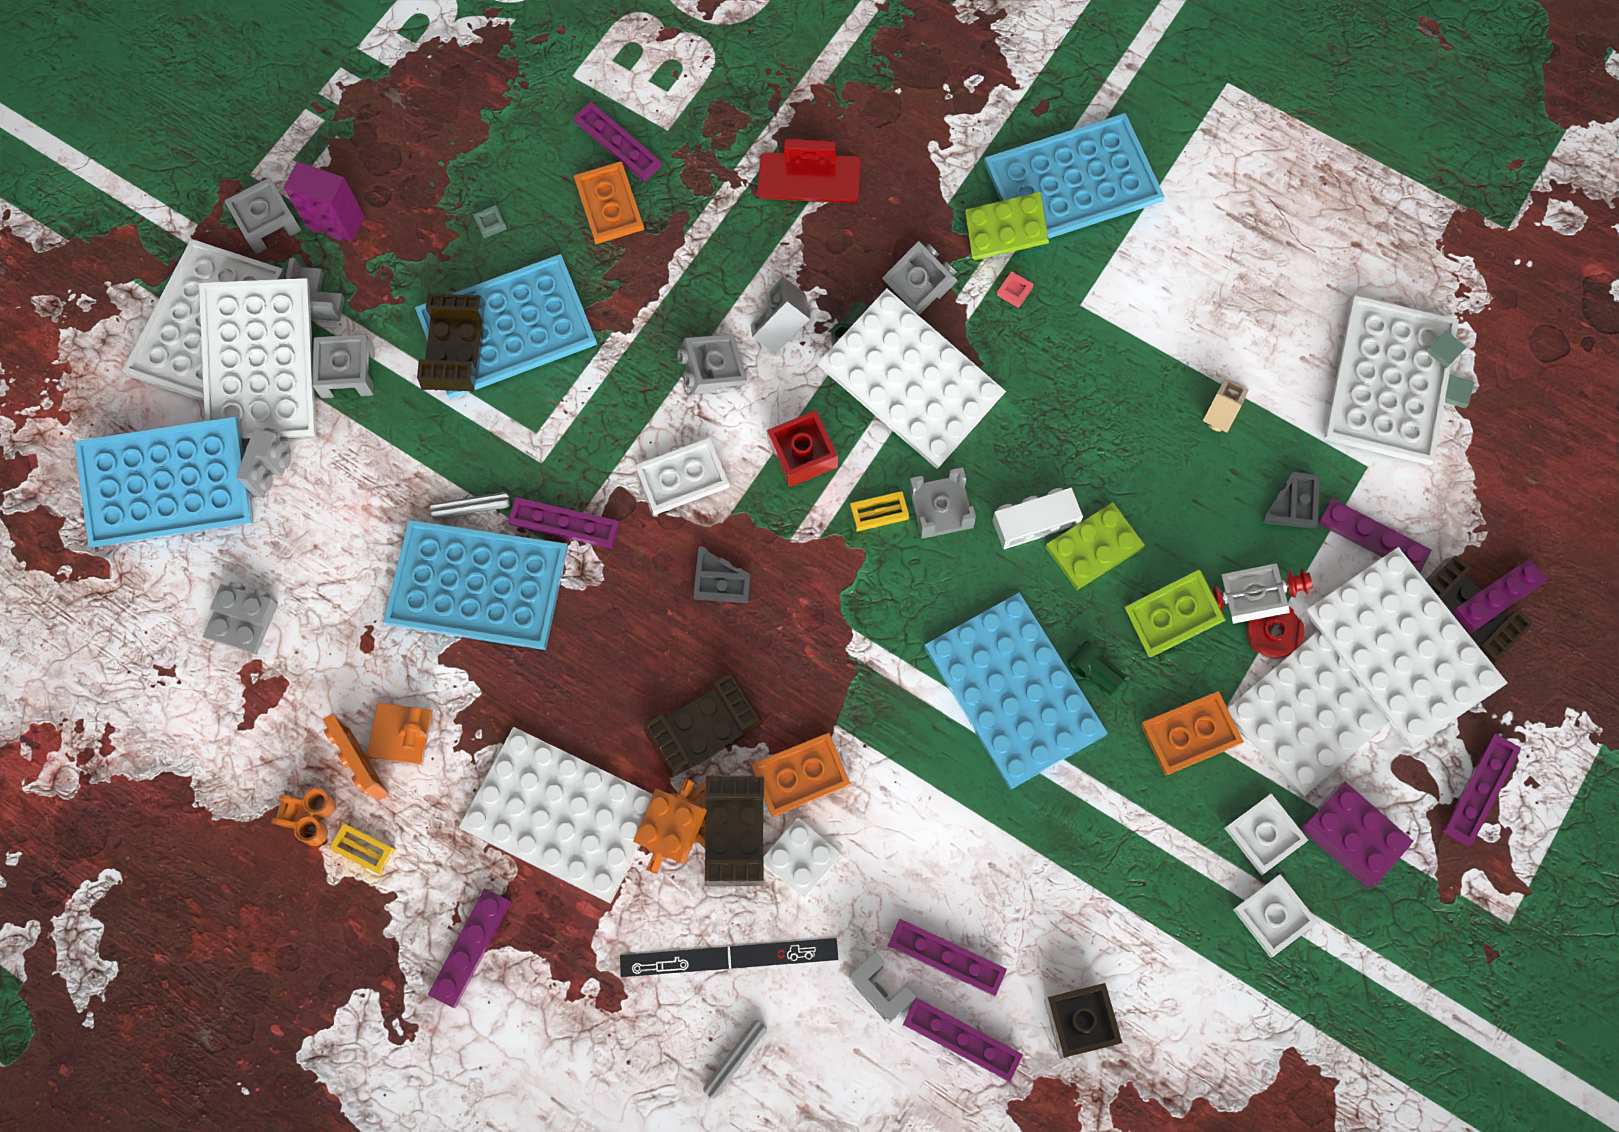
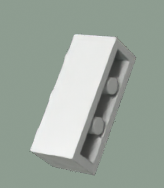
M1056 488L1040 498L1031 496L1014 506L1012 504L1000 506L994 512L992 522L1004 550L1073 528L1081 523L1083 515L1072 488L1065 490L1063 488Z

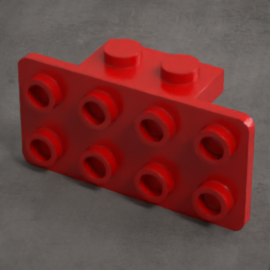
M800 138L785 139V153L764 152L760 156L757 193L761 199L856 203L858 201L861 160L856 156H836L835 141L825 139L818 141Z

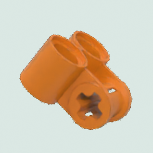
M321 789L309 790L303 799L279 795L281 802L276 818H272L271 823L293 828L298 840L308 845H321L328 836L327 826L321 822V818L330 817L334 813L336 801L333 796ZM324 797L323 807L315 810V802L319 798ZM316 825L315 834L307 838L306 832L308 828Z

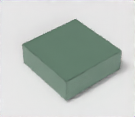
M497 205L473 214L484 239L507 230Z
M1445 330L1426 352L1447 368L1467 347Z
M1449 374L1445 403L1466 409L1470 402L1474 382Z

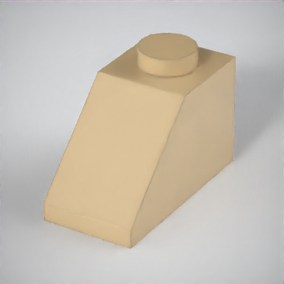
M1224 379L1203 421L1215 431L1221 432L1223 430L1228 432L1249 390L1230 380Z

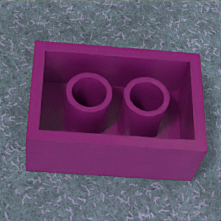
M296 162L283 188L289 196V200L295 206L297 213L304 221L306 228L315 233L320 231L327 233L336 240L341 241L345 239L352 242L365 216L345 178Z
M1346 781L1335 787L1300 827L1305 834L1366 888L1378 884L1414 842Z

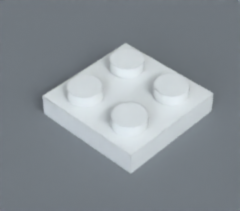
M1272 794L1224 828L1260 875L1266 873L1308 841Z
M797 817L765 854L763 860L764 865L805 899L841 857V853Z
M1281 874L1233 909L1270 958L1274 957L1318 923Z

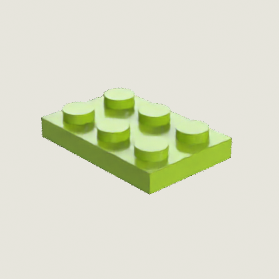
M1041 192L965 210L971 253L974 261L1050 243Z
M1111 503L1047 543L1045 548L1077 591L1142 550L1145 545L1115 504Z
M1200 569L1125 607L1149 657H1153L1226 621Z

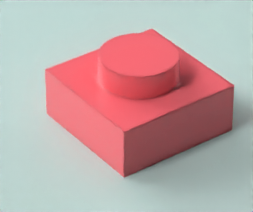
M1011 271L999 288L997 296L1020 308L1033 289V283Z

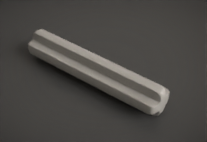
M507 492L432 503L430 505V514L433 519L508 508L510 506V497Z
M757 1019L753 1021L704 1086L703 1091L710 1098L716 1099L766 1033L767 1027Z

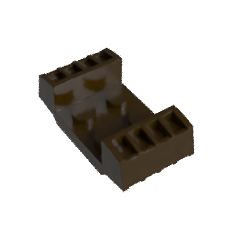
M428 293L426 310L430 316L426 356L425 360L419 359L417 379L421 390L474 392L476 378L479 373L483 341L485 300L481 295Z
M1456 555L1445 559L1425 579L1451 613L1482 591L1465 576L1472 567ZM1516 609L1510 615L1504 611L1469 635L1495 666L1528 632L1532 622L1519 609Z
M731 673L714 682L715 688L693 702L666 718L663 714H660L645 724L644 732L671 778L697 766L742 739L746 734L764 723L737 678Z
M706 775L705 886H763L764 776Z

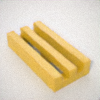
M903 491L850 503L856 531L909 519ZM896 501H899L900 503L885 508L883 507L868 512L858 513V510L874 506H879ZM897 511H902V512H900V513H896V514H892V515H888V516H883V517H879V518H875V519H871V520H866V521H862V522L860 521V520H863V519H868V518H872V517H876V516H880V515H885V514H889V513H893V512H897Z
M344 823L329 847L332 851L379 875L382 874L384 865H387L389 862L388 858L395 851V849ZM346 832H349L384 850V853L381 856L344 836ZM343 842L378 860V863L375 866L338 846Z

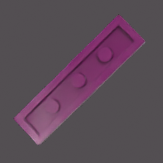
M592 102L573 117L576 125L619 162L622 161V164L643 182L662 167L661 161Z
M515 497L508 523L511 526L613 549L620 523L617 520Z
M1333 498L1328 503L1318 522L1319 525L1382 558L1399 547L1419 573H1421L1432 549Z
M1527 559L1457 607L1452 614L1468 633L1472 634L1540 587L1548 579L1530 559Z
M1496 733L1491 735L1442 832L1468 847L1473 845L1521 747Z
M484 888L428 993L429 996L456 1009L511 905V901Z
M899 919L888 943V947L996 997L1007 971V968L902 919Z
M917 997L903 1022V1026L1008 1082L1011 1081L1023 1056L1020 1052Z

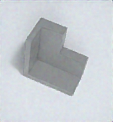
M290 258L285 279L307 278L309 280L311 319L340 321L344 296L341 293L321 292L324 277L322 269L301 267L295 258Z
M782 277L766 293L768 307L751 323L752 338L774 354L778 353L810 320L806 294L785 277Z

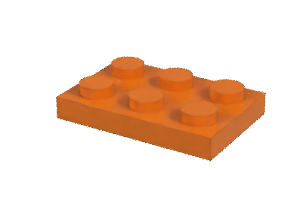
M622 161L574 175L595 244L644 230Z
M1219 691L1141 723V727L1165 776L1244 743Z
M333 713L322 719L327 726L324 730L325 735L332 744H336L341 750L337 753L343 765L346 768L350 767L355 774L351 778L358 790H363L367 796L372 795L378 800L387 796L389 793L349 726Z
M830 733L751 764L755 776H764V800L772 818L851 786Z

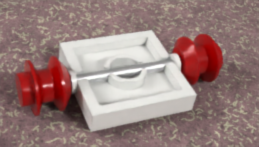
M1276 563L1221 574L1225 592L1222 595L1221 589L1214 585L1212 593L1221 610L1224 608V600L1225 604L1228 603L1232 622L1238 623L1289 613L1285 592L1288 590V593L1296 598L1298 591H1304L1306 595H1309L1308 590L1313 589L1310 572L1304 573L1303 568H1301L1298 575H1293L1291 571H1288L1285 580H1281Z

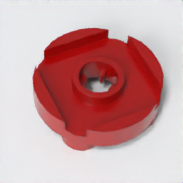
M1289 606V613L1247 621L1246 635L1250 648L1269 658L1289 656L1302 643L1304 638V624L1301 618L1299 619L1294 613L1295 610ZM1276 624L1279 626L1277 629L1281 628L1282 634H1278L1275 637L1271 635V632L1269 633L1268 628Z

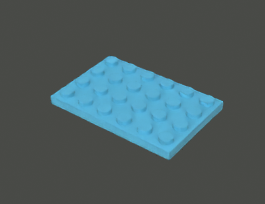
M1126 113L994 154L984 159L985 167L1000 201L1041 192L1049 238L1163 202L1165 197Z
M561 254L452 293L456 295H481L485 300L484 332L475 390L597 345ZM425 303L415 307L428 341L430 316L426 310ZM446 391L449 399L469 392Z
M237 417L74 441L88 547H102L253 523L249 491L236 478L244 456L239 418Z
M408 520L383 623L387 626L546 650L568 545L566 543Z
M1020 593L1015 594L924 645L926 652L1010 790L1107 735L1106 729Z

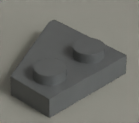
M1292 472L1264 516L1262 523L1315 529L1318 526L1320 475Z
M699 546L694 599L749 603L751 575L741 568L732 566L730 562L722 557L718 558L711 554L706 548Z

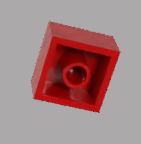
M816 410L767 430L769 446L788 487L838 468V455Z

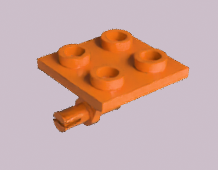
M378 702L366 757L422 765L433 710Z

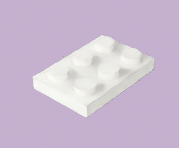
M711 438L635 465L654 515L729 488L728 480Z

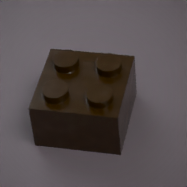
M1106 983L1044 999L1060 1059L1123 1043Z

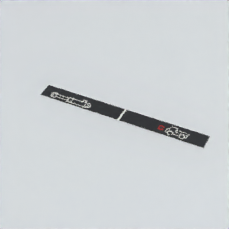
M837 938L620 955L621 977L835 961L838 960Z

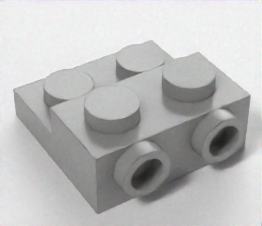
M919 241L882 278L918 316L936 298L940 299L958 281L953 276L956 271L946 261L941 264L936 259L939 253L930 244L924 247Z
M734 334L685 338L680 349L677 351L679 364H684L686 369L684 384L687 388L691 387L693 395L715 393L720 387L745 385L747 381Z
M265 428L264 430L253 429L236 476L254 497L263 499L266 491L270 490L272 486V475L283 477L285 469L289 467L291 462V452L287 449L289 443L279 439L281 433L271 428Z
M230 581L228 586L220 584L210 607L213 614L203 638L257 655L278 605L270 599L271 595L265 591L255 589L254 593L245 591V586Z

